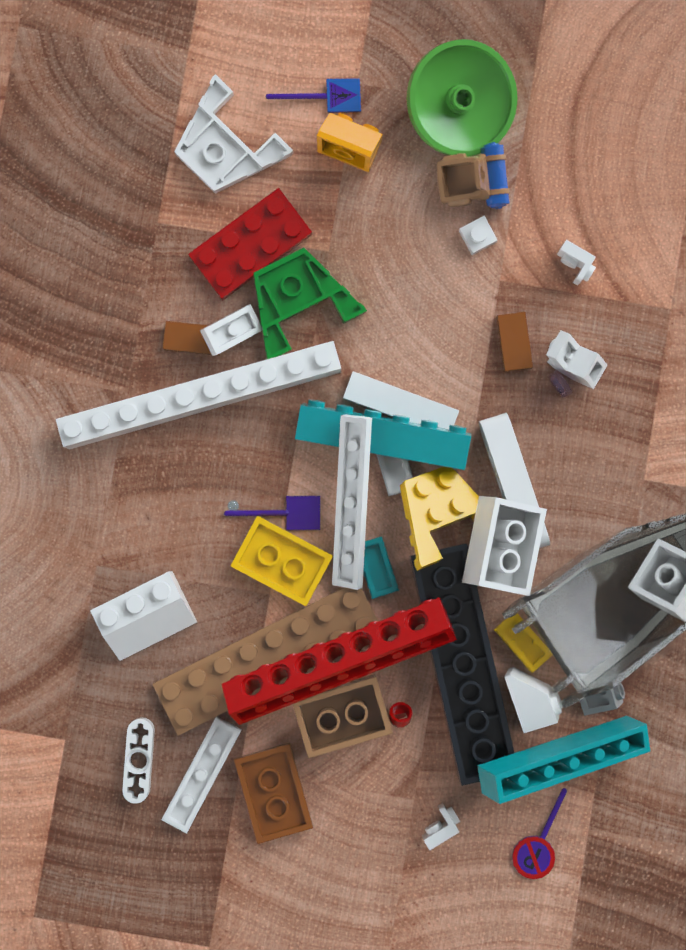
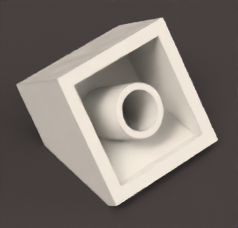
M515 667L509 668L504 678L523 733L558 723L559 715L562 713L561 709L563 708L558 691L553 693L549 684Z

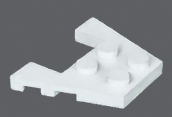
M215 74L174 152L216 194L290 157L293 154V150L274 133L253 153L215 115L234 96L233 91Z

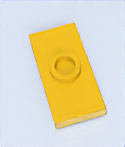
M513 611L493 629L531 673L536 671L554 655L516 611Z

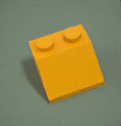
M329 113L317 134V152L370 172L382 143L383 134L379 133V130L372 125L363 124L361 126L354 123L353 119L345 114L338 113L336 116Z

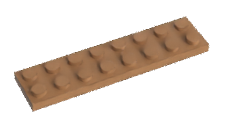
M342 588L152 685L177 736L228 711L221 684L229 681L232 677L240 674L245 675L257 670L261 665L278 662L289 654L303 652L317 643H326L338 638L342 633L359 630L368 623L378 620L362 588L358 590ZM288 677L283 678L279 684L284 683ZM260 688L256 689L252 695L257 694Z

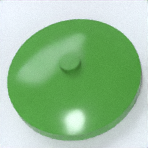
M460 39L440 44L420 59L410 76L406 100L410 121L417 134L428 146L445 155L466 153L467 156L480 154L481 148L484 145L492 142L498 143L506 135L516 114L518 98L514 76L503 57L486 44L474 40Z

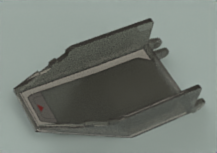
M686 513L621 530L576 556L531 589L530 596L523 595L502 613L503 617L507 619L523 609L528 617L515 624L512 628L513 632L517 634L530 624H533L567 675L551 687L554 693L560 692L570 683L577 690L563 699L561 704L564 708L575 704L587 696L611 690L686 630V622L642 600L628 588L657 539L686 552Z

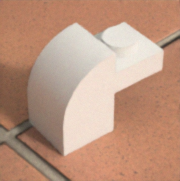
M562 330L552 340L546 354L549 358L547 363L554 369L594 389L607 367V363L598 353L580 346L569 333Z

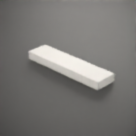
M354 371L343 396L345 400L382 412L391 417L393 415L410 417L409 422L421 424V420L438 422L439 428L449 429L450 425L455 424L459 413L457 409Z
M216 716L161 819L162 821L187 834L242 729Z

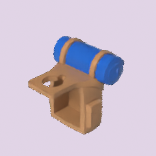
M492 142L484 145L481 148V154L467 157L466 153H458L445 156L443 160L438 161L437 178L441 202L449 204L450 207L471 205L472 200L479 199L486 200L487 206L494 209H501L510 204V188H508L505 164L506 154H504L503 145Z

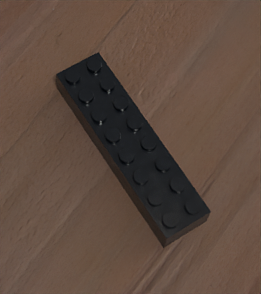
M467 543L438 549L443 559L418 571L414 564L416 554L409 556L419 604L426 600L440 598L457 639L430 650L461 786L480 782L477 765L514 753L477 585L462 583L469 549Z

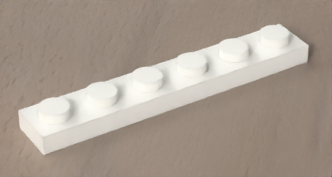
M345 414L341 415L332 585L358 590L363 587L372 418Z

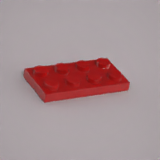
M277 188L188 255L223 301L252 280L254 272L276 262L313 234L280 188Z

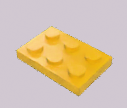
M257 516L231 567L307 606L333 555Z

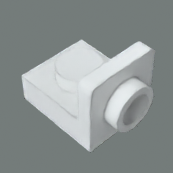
M568 240L563 243L557 253L561 257V262L568 267L575 269L577 266L580 268L573 281L574 284L578 286L582 280L586 282L589 280L596 268L592 265L596 258L594 255Z
M443 803L438 805V808L446 821L442 824L440 821L432 823L425 829L426 833L422 835L429 850L459 833L456 826L460 822L452 807L446 809Z

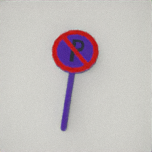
M566 788L561 790L540 837H525L514 847L512 854L513 865L517 872L525 878H542L549 874L554 867V849L545 838L567 793Z

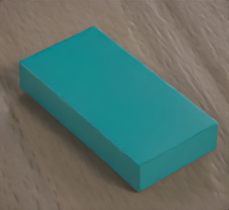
M382 536L365 541L363 573L372 599L399 591Z

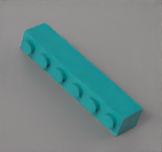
M312 399L308 400V404L303 403L300 406L295 435L297 440L339 447L341 415L371 417L370 453L462 470L466 468L471 442V433L466 432V427L450 425L449 429L439 428L438 422L421 420V424L409 422L410 417L393 415V418L389 419L381 417L382 412L365 409L364 414L353 412L354 407L337 404L336 409L325 407V402Z
M624 716L477 765L481 792L498 804H502L651 752L647 724L629 716Z

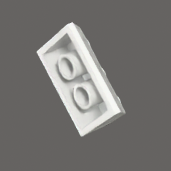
M173 571L156 577L90 610L103 638L120 661L197 623Z

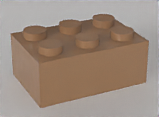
M375 674L353 680L293 704L308 759L393 734Z

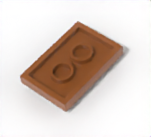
M290 742L234 759L257 844L313 828Z

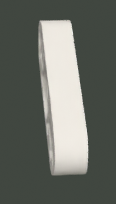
M143 717L132 721L127 729L122 791L124 798L130 803L144 801L149 795L151 787L155 728L149 719ZM140 723L149 732L142 738V745L148 744V749L142 746L132 748V743L137 744L139 737L137 733H134L133 729L138 728ZM141 752L146 756L147 763L143 768H136L132 765L131 756L133 753ZM130 772L133 774L146 773V777L141 776L139 778V787L144 788V791L140 792L138 797L134 796V791L129 790V787H132L135 783V776L130 777Z

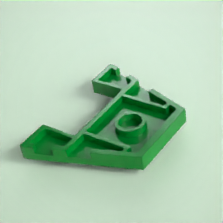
M305 248L253 273L267 359L281 356L292 350L279 323L328 298L331 299L343 324L367 312L366 308L343 285L341 286L330 275V272Z

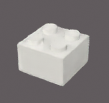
M657 539L628 588L642 600L686 622V552Z

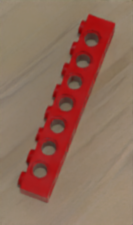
M440 598L426 600L419 606L407 611L401 610L384 620L370 622L359 630L342 633L338 638L326 643H317L303 652L289 654L278 662L261 665L257 670L245 675H236L229 681L221 684L228 713L238 725H241L453 642L457 639L446 609ZM425 624L422 629L415 630L418 625ZM392 635H397L394 640L387 641ZM370 645L366 651L360 652L363 647ZM342 656L338 662L333 663L337 657ZM315 667L312 672L306 674L309 668ZM288 677L284 683L279 684L283 678ZM260 688L257 694L252 695L256 689Z

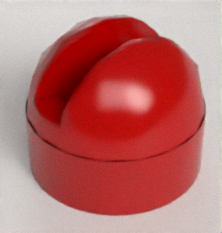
M404 702L393 704L389 711V720L392 725L397 728L406 727L412 719V708Z

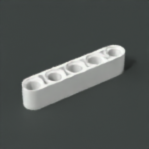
M507 413L479 421L480 432L502 498L539 507ZM545 523L539 549L550 545Z

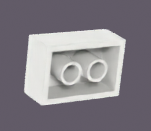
M479 496L462 583L530 596L547 509L497 497Z

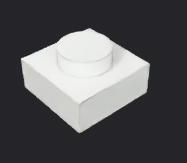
M485 215L459 229V233L471 255L498 241Z

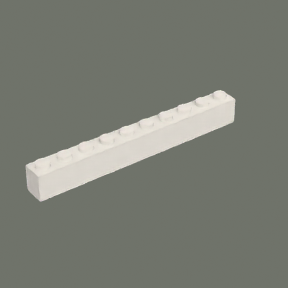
M334 341L61 417L56 419L63 447L73 449L341 373V365Z

